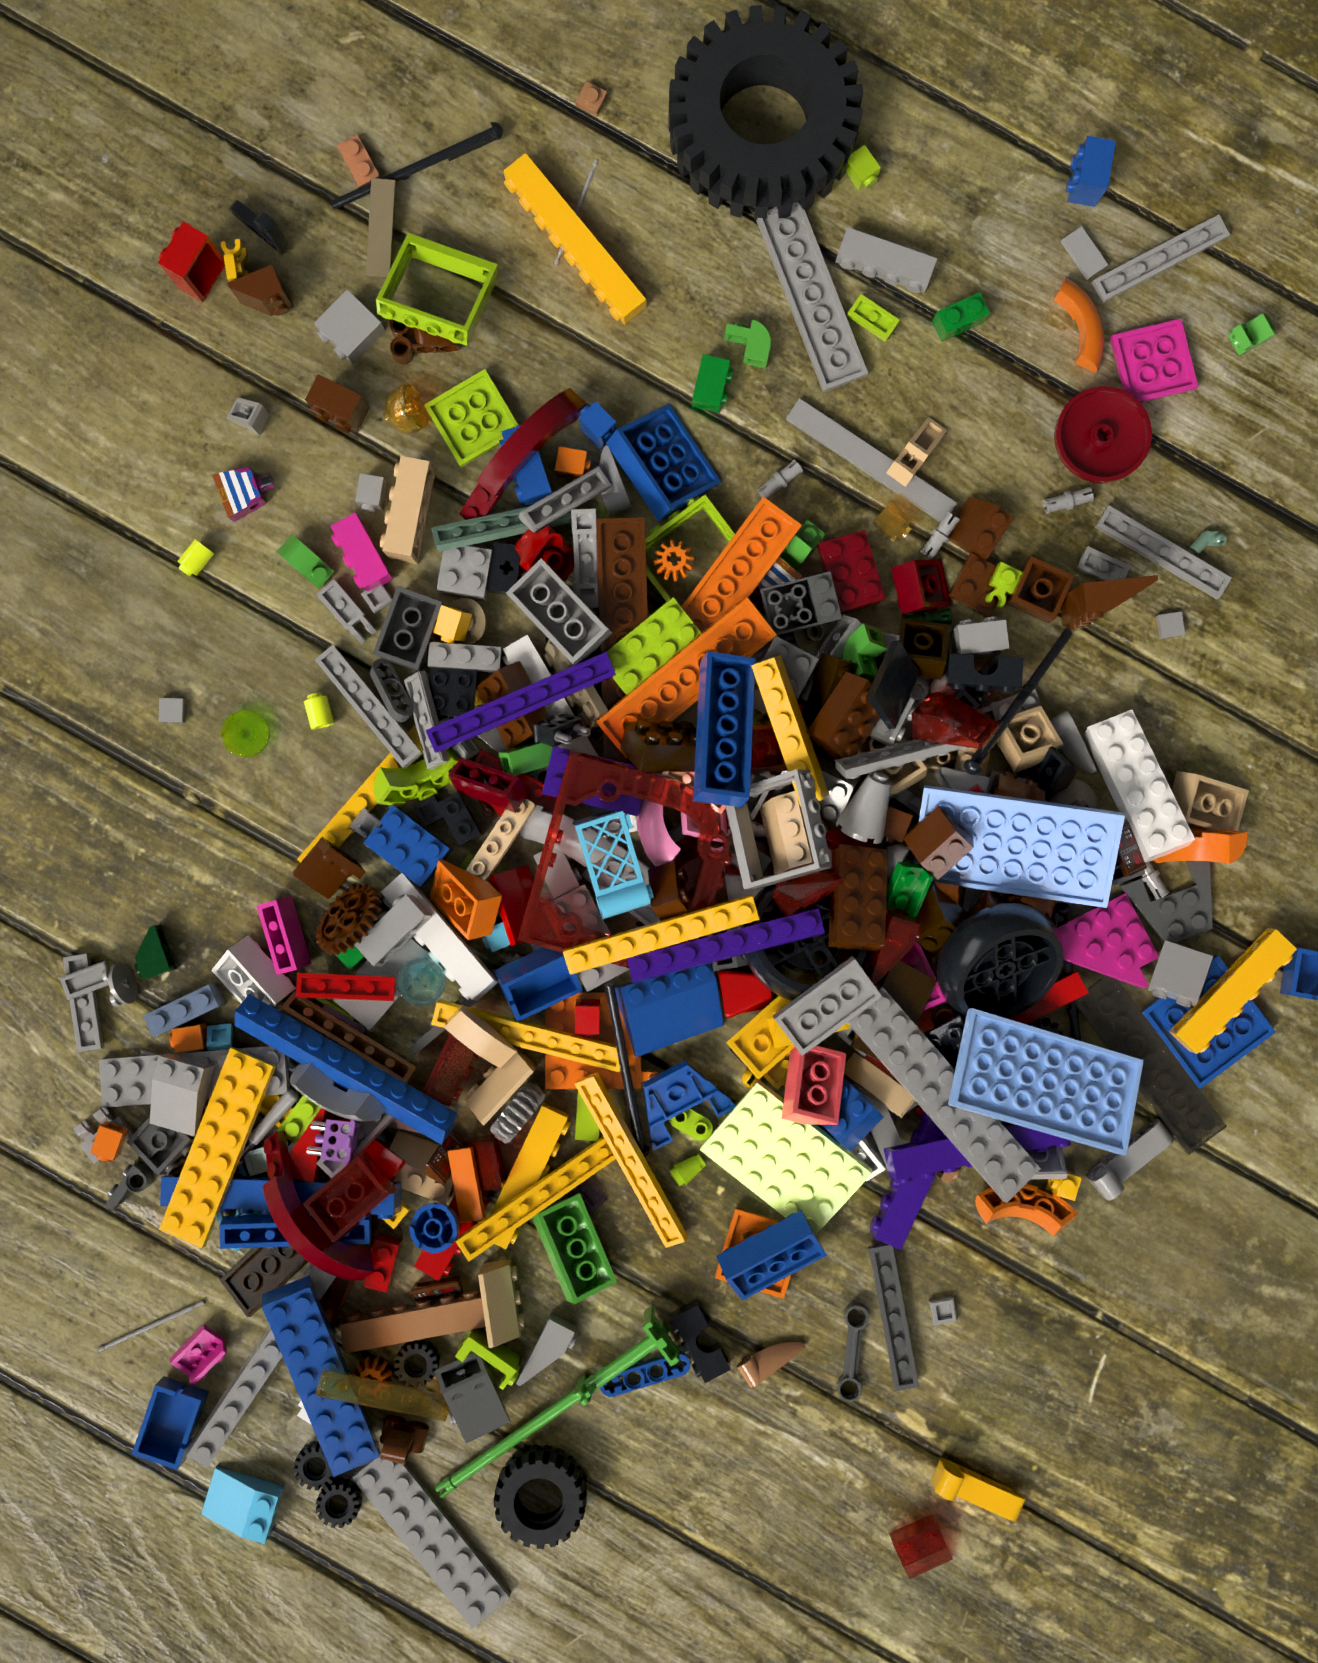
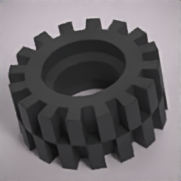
M425 1339L409 1341L399 1350L394 1363V1367H396L395 1373L400 1375L399 1380L401 1382L403 1380L406 1381L405 1385L409 1386L411 1383L413 1387H418L421 1384L422 1387L427 1382L430 1383L436 1375L435 1370L439 1368L440 1355H437L438 1350L436 1347L432 1348L430 1341L428 1344L425 1343ZM419 1354L425 1358V1369L414 1371L409 1367L408 1360L412 1355Z
M312 1441L309 1445L306 1444L294 1462L293 1472H297L295 1478L296 1480L301 1479L300 1485L302 1487L304 1484H307L308 1490L315 1487V1491H317L321 1486L324 1489L333 1482L335 1477H333L319 1441L317 1444H315V1441ZM313 1457L323 1459L326 1464L325 1471L319 1474L313 1473L308 1467V1461Z
M339 1478L337 1481L334 1479L331 1484H328L319 1493L316 1500V1513L320 1512L318 1518L320 1520L324 1518L323 1524L326 1526L330 1522L332 1523L331 1528H335L337 1524H339V1528H343L345 1524L348 1526L352 1520H355L361 1508L362 1497H360V1489L356 1490L358 1485L356 1483L351 1485L350 1479H347L346 1482H343V1478ZM338 1494L344 1496L348 1501V1507L343 1511L333 1509L330 1504L331 1497Z

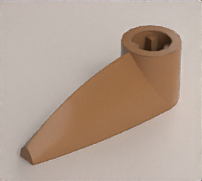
M803 1342L777 1344L747 1356L736 1367L749 1387L752 1388L779 1370L806 1347Z

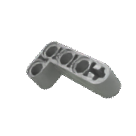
M1155 1119L1130 1137L1127 1155L1111 1152L1093 1166L1085 1176L1103 1198L1108 1201L1112 1200L1124 1191L1125 1188L1122 1183L1170 1146L1174 1138L1159 1119Z

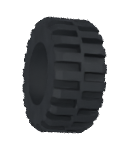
M538 1445L531 1446L529 1452H526L525 1449L518 1451L517 1457L512 1456L507 1461L506 1467L502 1468L495 1488L493 1503L496 1508V1519L499 1522L502 1521L501 1529L504 1533L510 1532V1539L514 1542L521 1540L523 1541V1546L530 1548V1544L537 1545V1549H544L545 1544H549L552 1548L558 1545L559 1539L565 1542L570 1538L571 1531H577L580 1526V1520H583L585 1514L587 1482L583 1478L584 1472L581 1466H575L576 1460L571 1455L566 1458L564 1450L558 1448L557 1452L551 1450L552 1446L545 1445L544 1449H539ZM532 1479H547L560 1488L564 1497L563 1503L551 1513L537 1514L531 1512L519 1500L518 1491L520 1487Z

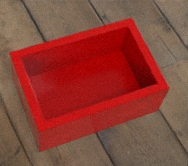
M184 221L180 227L173 231L172 240L168 247L161 251L158 264L179 289L201 302H204L225 267L224 257L209 236Z

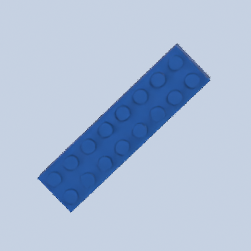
M310 1275L262 1294V1309L333 1477L379 1458V1441Z

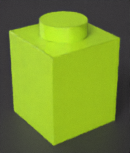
M863 145L850 155L846 173L859 191L865 186L866 188L871 187L878 181L881 167L866 145Z

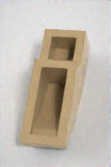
M928 417L895 459L887 474L906 487L948 430Z
M464 1005L445 1023L444 1028L455 1038L499 1068L517 1052V1049L483 1018L478 1019Z
M855 1052L845 1063L844 1077L862 1089L867 1096L902 1118L915 1102L901 1085Z

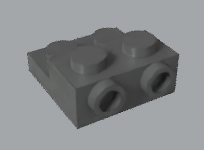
M149 1116L129 1138L127 1143L157 1175H171L180 1167L179 1160L183 1156H188L195 1137L150 1124Z

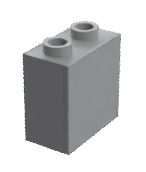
M348 290L314 322L318 329L317 336L325 344L330 342L335 347L333 351L342 360L346 358L351 364L385 332L382 323Z
M1165 940L1148 991L1153 992L1152 995L1161 999H1166L1167 997L1175 999L1176 1003L1181 1006L1191 1007L1192 1005L1196 1007L1213 956Z

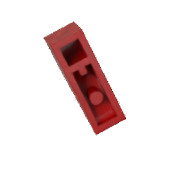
M321 1108L312 1121L326 1122V1119L331 1120L332 1113ZM310 1123L289 1153L293 1179L314 1183L322 1178L323 1170L316 1164L321 1156L309 1155L307 1151H321L307 1149V1147H322V1143L315 1142L316 1134L324 1135L325 1131L312 1130L311 1126L324 1128L325 1126Z

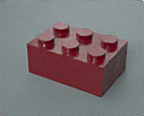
M865 530L818 544L816 549L823 573L831 572L841 615L880 604L886 599Z

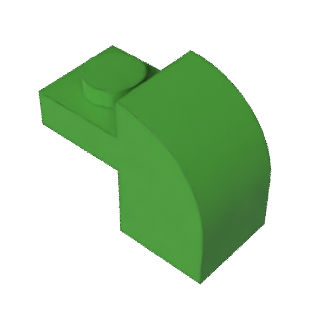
M1262 313L1248 323L1240 324L1233 328V332L1228 334V337L1240 356L1278 335V332L1268 314Z
M753 319L750 328H746L744 324L737 322L727 323L724 340L746 345L743 364L766 369L771 338L765 326Z
M293 534L277 550V553L318 589L335 572Z
M863 623L851 634L843 652V659L858 664L855 675L869 680L870 683H873L878 672L874 659L887 649L881 629Z

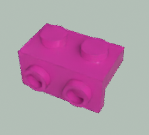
M203 1324L170 1357V1364L189 1376V1383L194 1386L199 1380H203L207 1376L209 1370L216 1363L223 1360L227 1352L226 1340Z

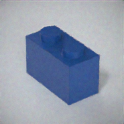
M595 402L592 405H586L580 411L579 424L581 431L601 450L607 445L606 442L616 431L617 426L616 421Z

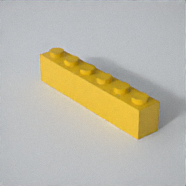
M780 655L751 665L788 772L796 769L810 770L815 781L814 790L818 801L825 799L830 794L809 734L807 733V728L782 656ZM795 782V783H792V784H793V787H794V789H795V792H796V795H797V798H798V801H799V804H800L799 795H798V791H797V787H796V782Z
M1267 928L1198 1000L1196 1007L1192 1006L1169 1032L1189 1052L1195 1054L1204 1052L1210 1046L1209 1041L1227 1028L1226 1023L1243 1011V1005L1248 1000H1253L1260 993L1259 989L1263 984L1272 981L1277 975L1276 971L1293 959L1292 954L1297 948L1277 929Z
M543 1102L492 1213L537 1183L540 1177L544 1178L550 1168L547 1165V1161L550 1156L555 1157L561 1145L557 1143L560 1134L565 1136L571 1122L567 1121L569 1114ZM515 1229L496 1242L495 1245L507 1249L509 1243L514 1245L520 1231Z

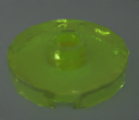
M241 710L229 715L224 721L221 737L225 748L229 752L239 757L248 758L262 753L267 747L270 739V729L266 720L258 713ZM245 730H249L250 736L245 739L243 733Z

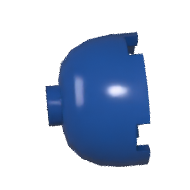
M435 1202L423 1205L416 1210L409 1227L411 1239L416 1247L434 1254L443 1252L454 1244L459 1236L460 1222L454 1209L446 1204Z

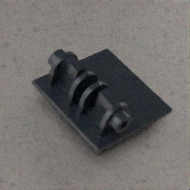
M430 667L429 687L437 716L457 717L475 708L476 687L480 684V680L477 679V670Z
M954 1015L952 1019L944 1024L941 1022L940 1026L936 1027L935 1025L933 1026L934 1029L923 1033L952 1067L956 1066L965 1025L961 1015L957 1017Z

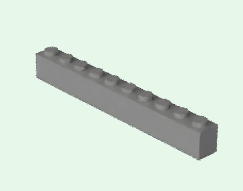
M310 1264L301 1278L310 1275L317 1295L321 1300L336 1276L328 1274ZM268 1326L190 1443L186 1456L207 1468L282 1358L281 1351L270 1326Z

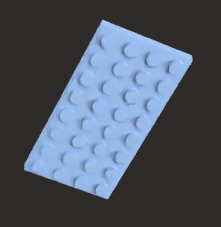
M924 785L919 822L939 805L973 836L974 848L939 880L933 876L932 882L1107 908L1125 818L1124 813ZM914 855L913 863L920 864Z
M969 1008L948 1105L1119 1155H1127L1144 1060Z

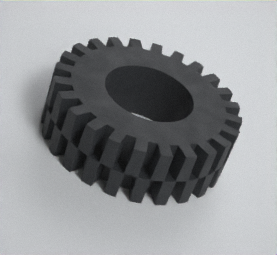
M762 5L750 6L748 23L742 24L737 10L726 13L723 31L714 20L704 26L703 42L695 36L688 42L686 58L679 56L675 65V79L670 81L668 111L670 148L672 155L677 154V168L683 177L690 173V187L697 195L704 189H708L709 204L719 209L724 199L731 201L730 215L740 218L745 206L755 207L754 220H757V218L766 220L768 207H777L780 219L790 216L793 203L799 202L802 209L807 210L811 208L816 192L822 198H825L832 190L834 179L840 181L846 172L849 157L854 152L862 118L863 87L862 84L856 85L859 70L855 60L846 63L848 48L844 42L840 40L829 47L831 29L824 23L813 34L809 33L811 16L801 11L794 26L786 24L787 7L775 6L773 22H763ZM766 85L782 89L795 98L805 114L806 123L794 136L787 140L774 144H758L737 135L728 126L721 111L729 99L741 90L752 86Z

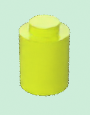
M194 539L178 559V562L181 564L179 569L189 577L192 574L198 576L214 553Z
M321 692L308 695V700L304 701L311 730L334 725L328 697L322 696Z

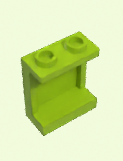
M482 1328L469 1330L461 1341L455 1357L463 1362L470 1351H473L503 1373L499 1385L500 1389L504 1390L507 1384L512 1386L519 1375L521 1356L504 1344L489 1348L487 1333Z

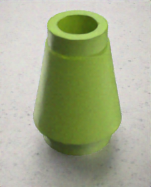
M697 1154L674 1164V1168L669 1170V1172L680 1187L683 1184L687 1185L706 1164L701 1156Z

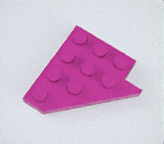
M1126 893L1108 901L1107 908L1096 907L1057 927L1064 947L1063 960L1140 988L1149 986L1140 967L1159 958Z

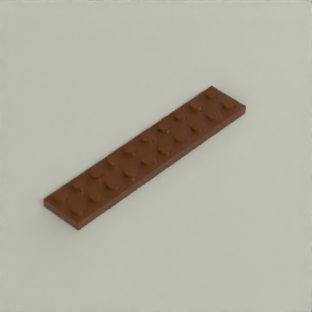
M645 518L596 519L598 618L613 632L599 646L600 654L606 652L648 617ZM613 678L601 682V699L606 708L610 709L626 695ZM602 730L603 758L623 763L631 762L629 758H625Z

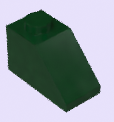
M161 924L149 927L135 956L137 962L135 963V970L142 977V980L177 969Z

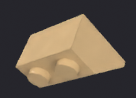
M1042 706L1017 713L997 740L998 746L1014 773L1039 764L1043 761L1049 747L1054 746L1058 750L1063 746V742Z

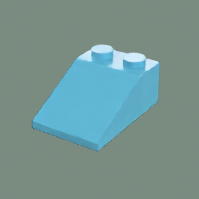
M216 1466L201 1514L242 1538L265 1544L272 1532L285 1486Z

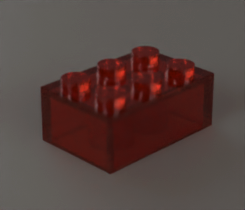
M365 1152L353 1159L306 1200L303 1205L330 1240L335 1243L346 1236L397 1191V1188L368 1152Z

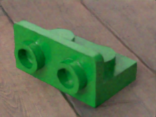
M897 862L886 889V909L905 910L911 917H917L933 880V875L921 864Z

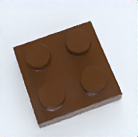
M969 553L948 597L987 618L991 617L999 599L997 596H994L989 603L985 602L987 594L994 590V587L990 586L989 582L997 566L973 553Z

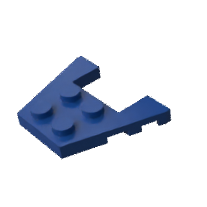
M686 1060L643 1082L650 1140L654 1151L673 1141L671 1134L664 1124L665 1121L705 1100L710 1102L717 1117L730 1112L736 1106L728 1095Z

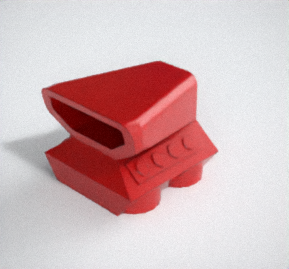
M549 526L537 533L527 530L515 545V549L521 557L519 565L526 571H529L542 558L565 582L575 568L574 548Z
M749 965L717 971L724 1013L727 1018H732L741 1013L763 1010L771 1003V991L759 982L749 968Z

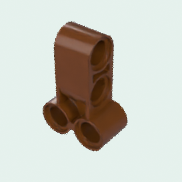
M389 320V327L394 336L390 343V350L394 360L399 364L405 365L410 363L414 353H440L460 350V343H453L449 339L438 335H431L415 327L406 326L404 330L397 331L395 327L401 322ZM399 347L408 348L405 354L400 355L396 353Z
M387 1415L380 1436V1442L384 1444L380 1459L405 1465L410 1453H422L424 1451L429 1426L423 1422H408L403 1417Z

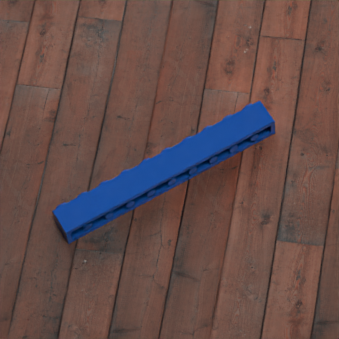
M249 994L236 1009V1027L300 1064L312 1063L322 1073L347 1091L352 1089L358 1092L372 1093L386 1108L385 1113L442 1145L454 1128L458 1114L454 1110L255 996Z
M168 1174L161 1177L160 1206L169 1205L180 1174ZM233 1176L219 1213L229 1212L230 1209H238V1213H252L253 1210H261V1214H270L262 1188L270 1180L269 1177ZM293 1179L297 1195L309 1216H321L322 1212L331 1213L332 1217H344L346 1213L354 1214L355 1218H367L369 1214H376L379 1219H391L393 1215L401 1211L402 1182L319 1179L313 1183Z

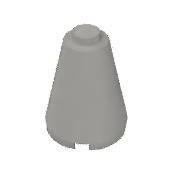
M875 772L866 777L836 821V826L841 825V831L844 834L863 842H867L868 838L875 839L873 842L875 844L882 842L892 784L888 780L889 777L887 775Z

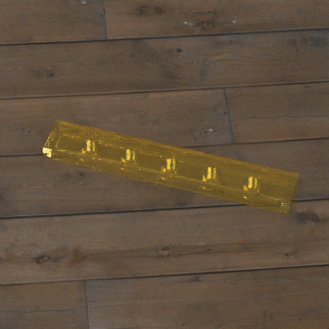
M325 1369L322 1370L315 1395L318 1397L446 1421L449 1407L442 1393Z

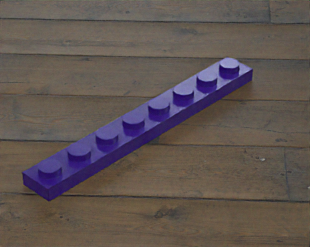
M605 652L425 731L434 752L439 753L612 678L616 674Z
M814 909L627 958L632 982L635 983L825 934L819 909Z

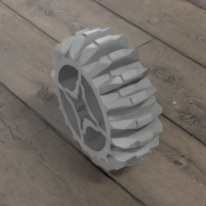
M531 1082L525 1083L492 1124L490 1132L499 1141L501 1140L505 1144L509 1143L542 1103L545 1093L537 1085H533Z

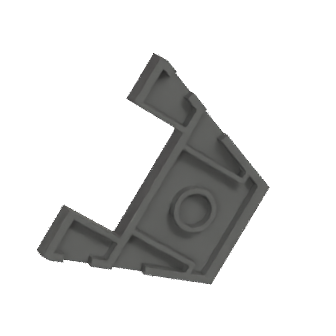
M1186 861L1194 885L1160 897L1157 900L1150 901L1142 879H1136L1119 887L1124 894H1127L1133 906L1140 911L1164 943L1166 940L1175 943L1213 929L1210 861Z

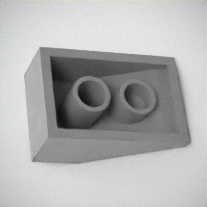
M173 1053L159 1055L152 1078L150 1124L195 1137L215 1066Z

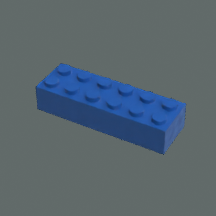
M707 651L700 662L693 801L742 807L750 798L755 679L751 665L755 664V658Z

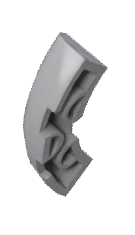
M536 805L531 816L519 832L524 839L550 846L585 867L586 862L575 826L573 825L574 819L558 812L554 815L551 812L543 811L544 807ZM585 828L582 829L584 839L593 843L598 833L590 828H587V830ZM602 836L597 843L598 846L607 851L612 844ZM586 843L587 849L589 851L591 845ZM594 848L590 856L591 862L597 863L606 853Z
M312 1063L299 1064L290 1077L291 1085L303 1096L337 1116L357 1121H372L378 1119L386 1110L372 1093L358 1092L352 1089H348L345 1092L335 1087V1081L322 1073Z

